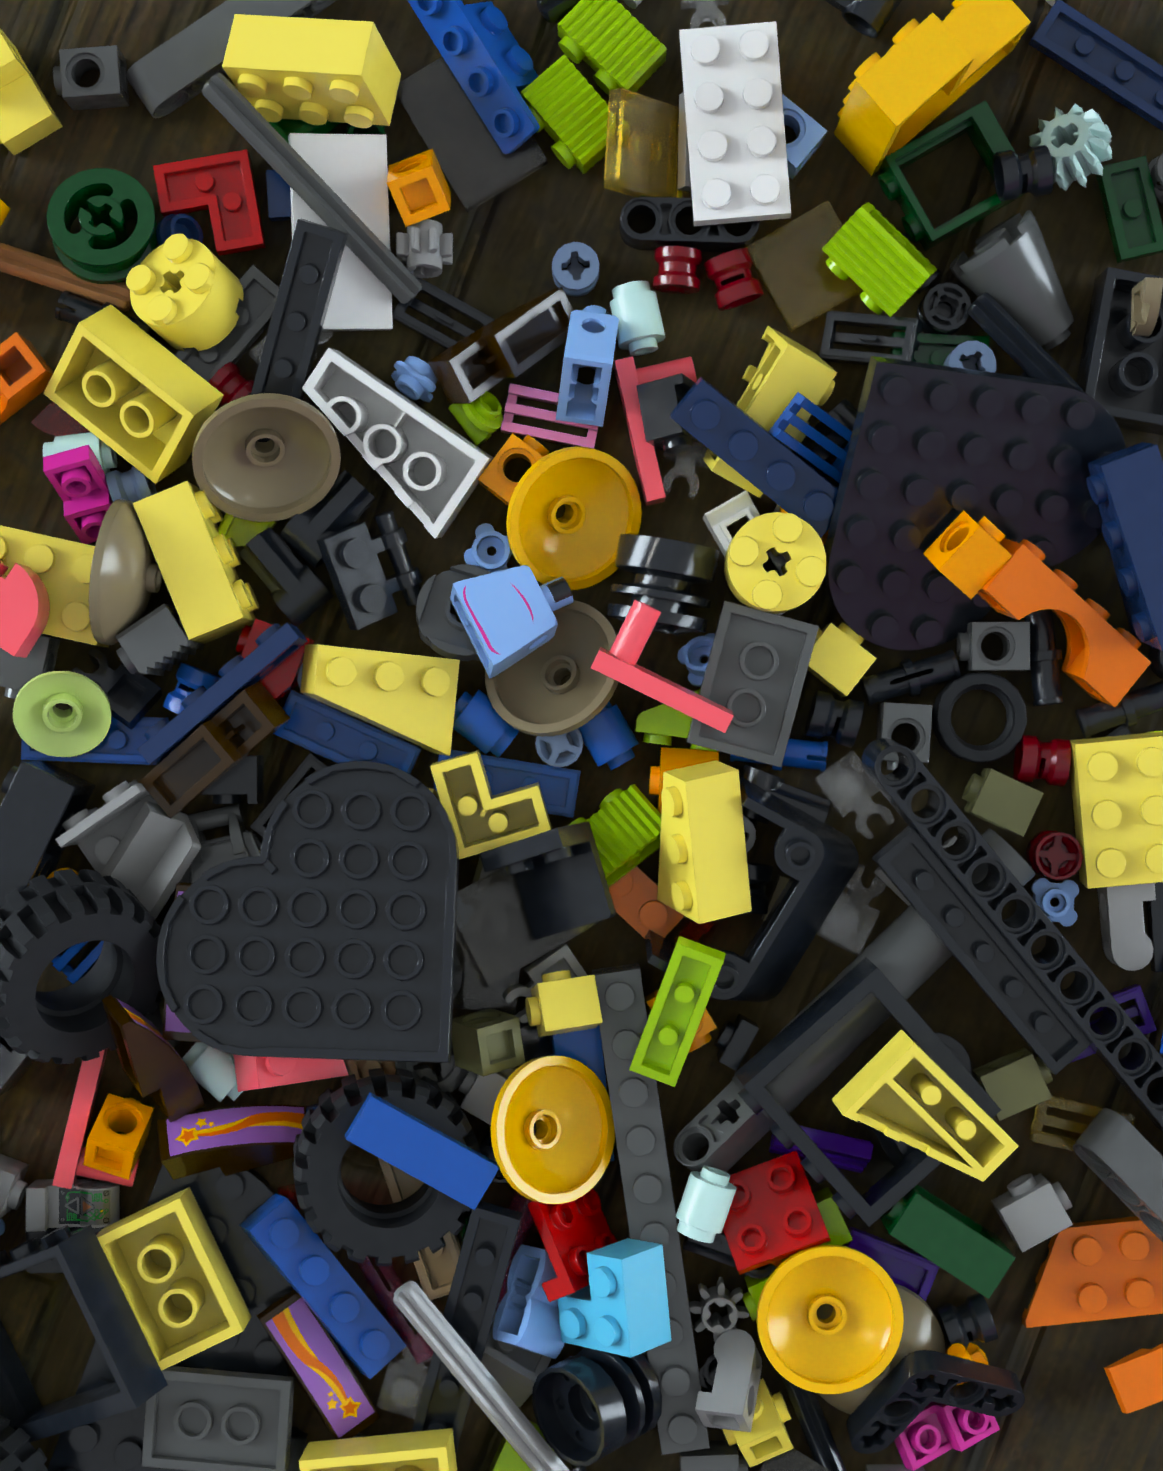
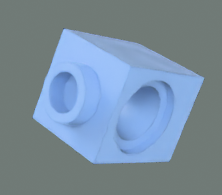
M782 94L784 125L791 127L797 137L795 141L786 144L788 176L793 180L821 146L827 130Z

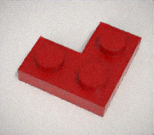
M247 149L153 166L160 210L164 217L170 214H185L209 209L216 252L219 256L266 248L251 158Z

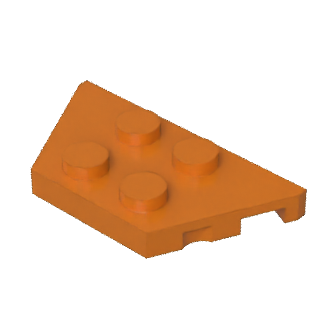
M1137 1216L1073 1223L1072 1226L1051 1237L1048 1245V1257L1040 1266L1035 1280L1037 1286L1028 1309H1024L1022 1323L1026 1328L1163 1314V1242Z

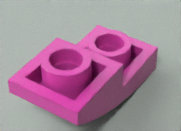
M85 445L43 457V472L63 500L65 519L81 543L90 544L96 542L102 521L113 501L107 486L106 475L91 447Z
M932 1401L894 1442L905 1468L914 1471L951 1449L962 1452L999 1431L1000 1428L995 1416Z

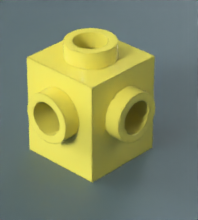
M762 1378L760 1379L751 1432L722 1429L729 1446L737 1443L750 1468L794 1449L784 1422L792 1419L780 1392L772 1395Z

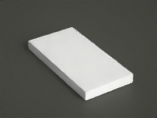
M290 133L288 136L289 145L390 250L386 134ZM290 187L292 238L298 219L302 218L327 226ZM345 244L322 331L392 330V293Z

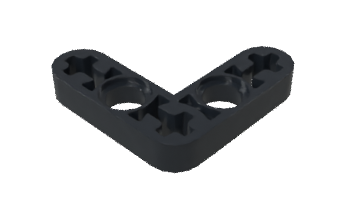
M919 1350L905 1356L849 1416L846 1421V1427L851 1445L855 1451L865 1454L876 1453L887 1448L931 1401L989 1416L1001 1417L1019 1410L1025 1403V1396L1017 1375L1012 1371L932 1350ZM896 1401H901V1402H899V1403H897V1404H891V1403L896 1402Z

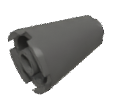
M1027 210L1023 217L1020 213L1010 217L975 241L977 246L974 248V254L970 258L963 251L950 264L949 269L961 283L977 297L985 292L989 293L1040 346L1044 345L1049 350L1070 336L1071 332L1068 327L1074 322V318L1038 222L1030 210Z

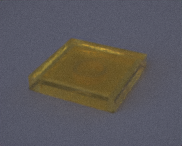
M624 88L609 90L604 188L634 197L683 198V191L677 190L679 107Z
M828 200L745 247L749 248L753 260L752 265L791 333L863 292L850 277L843 281L825 263L829 256L822 248L843 226Z

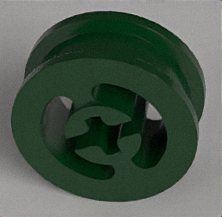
M93 168L78 172L58 186L48 204L47 225L55 253L59 261L70 273L84 281L96 284H115L126 281L129 271L133 267L140 265L145 257L157 248V222L151 197L135 178L124 172L109 168ZM78 216L81 231L77 234H72L70 229L73 221ZM129 219H134L137 221L135 230L128 238L125 222Z

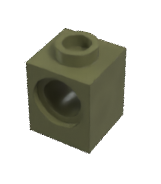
M983 768L980 775L974 773L970 777L964 789L962 799L966 800L967 804L963 811L1014 835L1024 837L1044 793L993 769Z
M487 1008L453 1018L452 1046L455 1066L484 1077L525 1063L519 1017L493 1008Z
M1024 1047L972 1070L978 1084L1001 1109L994 1116L999 1121L1052 1098L1047 1087L1048 1083L1053 1082L1050 1071L1038 1057H1034L1033 1053Z

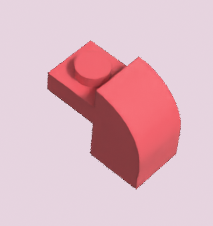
M0 561V648L14 657L26 658L48 622L50 612L49 596L44 583L31 568L15 563L6 576L5 572L9 567Z

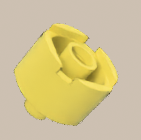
M178 233L168 237L164 244L149 253L140 265L133 267L126 277V285L130 289L131 305L137 316L176 350L184 351L183 348L194 347L197 351H202L217 345L230 334L240 317L236 313L239 298L243 301L244 291L239 279L203 243L189 239L184 234Z
M772 512L759 515L740 528L727 548L724 563L726 582L733 595L742 604L750 608L772 614L784 613L795 609L808 601L816 593L826 575V552L823 542L810 524L792 513ZM771 551L775 557L782 555L785 558L786 563L781 567L782 576H779L775 570L765 571L763 564L769 559L766 552Z

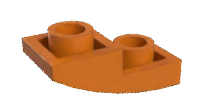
M1163 1343L1152 1349L1141 1348L1104 1368L1122 1413L1128 1414L1163 1401Z

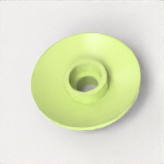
M52 671L38 675L20 689L14 701L13 722L19 736L30 747L49 756L74 757L87 753L103 741L111 725V705L105 692L93 680L75 672ZM64 703L72 707L68 710H61L55 704Z

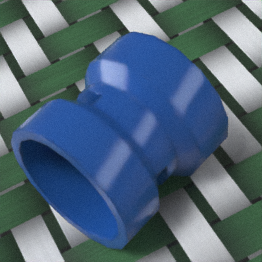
M181 662L175 675L178 683L175 690L167 694L163 707L179 714L184 710L181 703L192 693V691H189V688L196 690L204 686L208 690L221 678Z

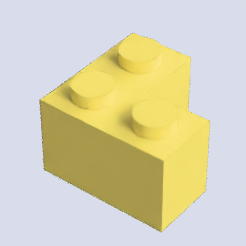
M0 28V144L3 143L15 156L63 126L15 45Z
M479 750L435 762L430 766L440 802L448 813L456 833L459 860L552 830L539 782L492 795Z

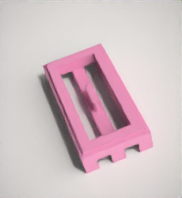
M510 383L501 432L513 433L523 437L528 434L534 439L573 447H595L599 426L556 420L557 412L517 404V399L520 397L558 405L559 393ZM514 414L588 429L587 437L513 423Z

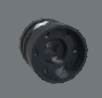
M620 534L615 566L635 574L634 583L612 584L610 592L631 597L630 605L609 603L606 616L617 618L624 622L636 599L661 611L652 632L672 635L706 632L708 620L687 615L688 607L710 608V600L690 592L692 584L714 582L719 550L666 538Z
M585 1348L575 1356H570L556 1363L537 1376L532 1391V1406L540 1431L546 1442L558 1456L575 1466H589L655 1428L662 1413V1394L657 1376L642 1353L630 1358Z

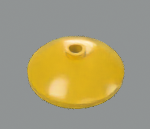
M574 446L547 454L525 472L510 499L506 527L508 542L516 561L520 566L528 565L536 580L542 584L561 576L568 583L570 590L584 589L600 583L618 569L615 566L620 534H639L642 512L638 488L625 466L611 455L600 450ZM561 505H565L564 515L557 519V509Z
M542 1056L522 1064L503 1084L492 1112L491 1142L493 1153L502 1175L519 1194L531 1201L543 1204L572 1202L584 1196L598 1183L610 1162L615 1141L610 1097L601 1080L586 1065L570 1057ZM534 1124H536V1128H537L535 1135H534Z
M818 1245L793 1254L773 1271L761 1292L756 1322L761 1346L768 1360L781 1376L795 1386L810 1392L841 1394L856 1390L870 1383L890 1364L902 1338L904 1315L901 1298L893 1280L875 1260L850 1247ZM823 1304H829L833 1307L831 1316L826 1319L817 1317V1310Z

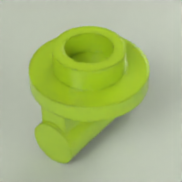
M485 392L472 403L451 404L448 408L477 447L487 441L492 436L491 434L502 425L501 404L489 392Z

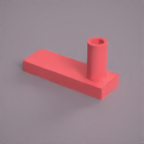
M633 356L614 360V372L645 506L662 503L666 498L655 448L646 442L636 386L681 373L696 383L697 378L692 357L689 356L637 369Z
M635 599L610 651L600 647L591 665V669L726 733L734 717L732 710L636 664L661 611Z
M108 1048L100 1051V1057L88 1061L82 1060L52 1186L72 1189L77 1176L133 1187L140 1159L137 1160L129 1180L83 1165L86 1151L84 1146Z

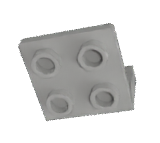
M136 780L130 783L124 781L104 794L102 798L106 804L101 808L95 807L89 811L86 808L65 821L62 826L66 832L55 839L59 846L62 848L77 844L95 871L101 874L145 801L157 804L142 783H138Z

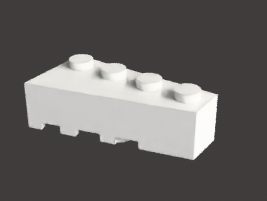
M328 348L302 389L336 428L348 438L373 470H376L394 490V493L404 505L417 516L427 531L435 539L442 538L479 484L478 478L493 460V457L340 351Z

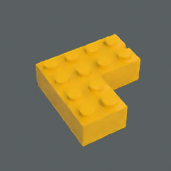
M954 0L952 3L954 8L943 21L934 13L930 14L921 23L915 18L912 19L893 37L892 41L895 44L882 58L875 52L854 72L857 78L848 87L851 92L843 99L842 102L845 105L837 113L840 120L834 135L871 176L879 170L886 156L911 142L1013 51L1031 21L1012 0Z

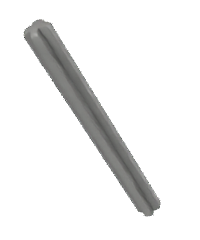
M410 1280L400 1286L394 1292L393 1302L528 1467L532 1471H570L419 1285Z

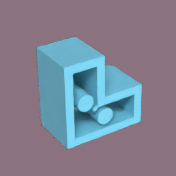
M626 1238L588 1252L589 1285L575 1293L558 1299L561 1341L630 1358L672 1341L663 1244Z

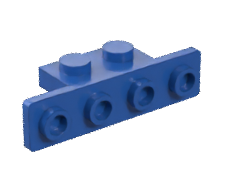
M407 0L502 153L505 155L513 153L540 128L539 123L520 94L524 88L538 77V74L533 68V61L530 55L519 46L509 30L505 15L494 6L492 1L464 5L462 0Z

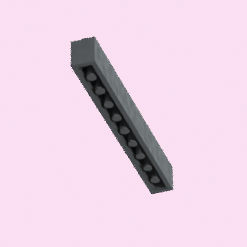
M639 963L593 969L592 975H595L603 1023L599 1026L630 1239L663 1244L672 1341L647 1351L648 1362L657 1376L662 1394V1413L657 1422L662 1455L707 1449L710 1448L707 1427L703 1426L695 1411L698 1392L701 1391L679 1233L677 1231V1219L657 1082L654 1079L629 1070L647 1022Z

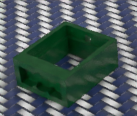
M986 100L886 156L879 168L881 175L878 176V181L882 191L889 201L892 202L896 199L905 215L901 218L905 231L913 238L912 241L914 243L920 241L925 251L1015 201L1001 202L996 193L934 229L901 171L903 168L967 133L994 180L993 164L995 153L1006 150L1015 151ZM1025 193L1020 194V195L1018 196V198H1020V197H1022L1023 195H1025Z
M918 1184L880 1217L891 1236L988 1299L1016 1258L997 1235Z

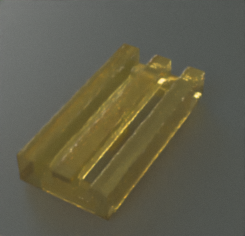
M1052 1096L1051 1099L1036 1105L1029 1139L1032 1142L1074 1151L1073 1144L1077 1140L1042 1132L1043 1125L1083 1133L1089 1124L1046 1115L1047 1107L1050 1106L1093 1117L1103 1107ZM1113 1110L1134 1125V1115Z

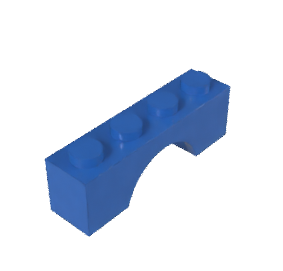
M275 1193L239 1224L240 1228L266 1260L302 1297L320 1320L334 1343L357 1371L371 1379L407 1346L319 1236L312 1231L306 1220L287 1197Z

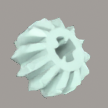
M1075 103L1068 114H1064L1062 110L1055 107L1054 119L1051 121L1039 119L1038 128L1040 132L1029 136L1030 147L1040 145L1048 147L1053 166V183L1057 182L1060 188L1067 191L1072 182L1077 180L1079 185L1086 188V177L1091 173L1103 176L1101 162L1112 159V149L1109 145L1112 141L1111 132L1108 125L1102 122L1099 114L1093 109L1084 113L1083 109Z

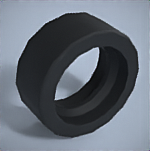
M989 672L968 673L958 679L949 681L938 693L932 708V729L940 745L952 756L968 762H992L1008 755L1021 741L1027 725L1026 705L1018 689L1007 679ZM983 689L994 693L1002 701L1006 709L1007 722L1003 733L995 741L987 745L975 746L964 742L956 735L951 724V712L954 703L962 694L970 690Z

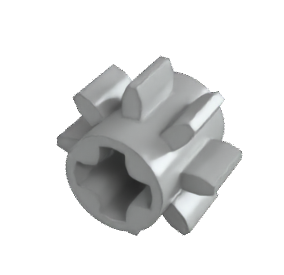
M425 219L407 226V233H396L397 259L402 264H406V268L414 277H437L442 274V264H453V234H443L442 224L431 219Z
M719 1277L717 1286L710 1288L700 1283L698 1285L701 1295L700 1302H689L690 1312L701 1314V1317L694 1324L695 1331L698 1333L707 1328L713 1333L714 1342L722 1333L730 1329H738L736 1324L738 1318L744 1319L749 1317V1312L745 1306L736 1305L743 1296L742 1289L738 1287L730 1292L725 1288L722 1277ZM714 1302L719 1307L726 1305L727 1315L722 1317L718 1312L711 1315L710 1305Z

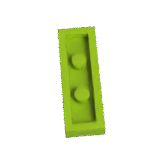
M678 937L629 1068L630 1071L673 1087L676 1086L726 953L687 938Z

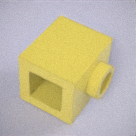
M842 622L837 628L834 624L829 623L823 630L818 628L807 670L839 696L846 697L877 658L860 646L865 639L853 631L847 624Z
M570 970L542 975L543 982L537 983L531 989L532 997H526L525 999L528 1023L530 1026H537L538 1037L593 1029L603 1023L595 975L571 978Z

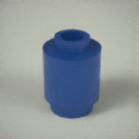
M479 689L473 696L465 691L455 704L453 730L484 754L490 751L499 758L519 732L498 715L491 705L488 696Z
M609 701L599 714L578 728L582 734L585 746L598 767L607 763L610 770H613L635 757L631 748L639 744L617 704L612 706Z

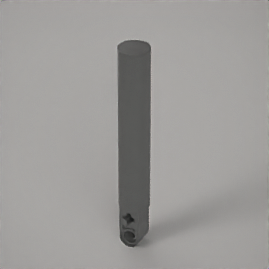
M988 828L981 835L1022 886L1036 875L1029 864L995 831ZM982 863L974 869L972 873L973 884L981 882L986 877L988 872L987 863ZM909 905L778 1034L865 957L878 967L905 1000H907L952 954L916 910ZM870 993L765 1086L766 1089L790 1114L891 1015L874 995ZM736 1075L732 1078L733 1081L679 1132L675 1139V1157L691 1171L701 1172L703 1166H710L727 1172L775 1123L764 1109L756 1115L743 1101L738 1093L744 1086ZM709 1145L706 1155L697 1160L699 1151L704 1146Z

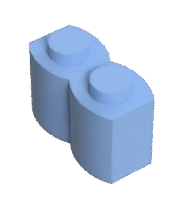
M522 1244L517 1250L509 1269L508 1292L501 1300L495 1315L493 1339L535 1354L556 1359L565 1343L561 1341L558 1299L549 1302L542 1287V1283L557 1276L545 1249Z

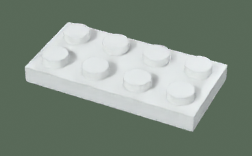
M776 21L679 30L694 226L791 218Z

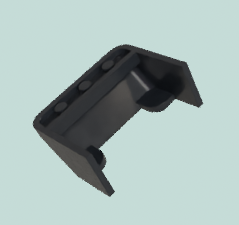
M741 777L742 805L783 828L774 845V858L781 871L791 876L743 956L732 951L719 950L726 953L711 997L719 1000L766 1002L775 998L783 989L855 873L859 863V855L853 841L847 835ZM649 930L645 936L647 961L649 964L666 972L676 944Z

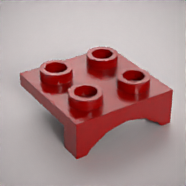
M797 1151L730 1175L729 1182L736 1186L737 1189L723 1231L739 1275L770 1263L778 1267L782 1263L781 1260L789 1258L801 1250L831 1241L803 1166L800 1164L801 1161Z
M592 1188L584 1196L564 1204H543L534 1201L528 1203V1208L557 1275L542 1283L548 1301L551 1302L570 1295L589 1285L587 1253L618 1242L608 1226L597 1192Z

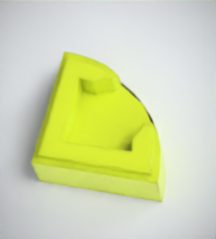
M226 513L218 527V532L220 535L223 534L226 539L231 538L235 548H237L236 546L244 547L257 534L269 527L273 528L276 522L249 521Z

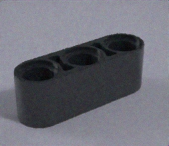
M642 196L631 199L622 208L619 230L624 243L637 250H655L662 246H684L695 248L702 252H729L739 248H749L755 240L760 221L747 222L749 231L743 236L731 235L726 231L724 224L704 225L696 234L687 235L679 231L676 221L685 215L693 216L692 198ZM635 214H645L652 219L654 227L649 232L640 234L634 232L629 227L628 221Z

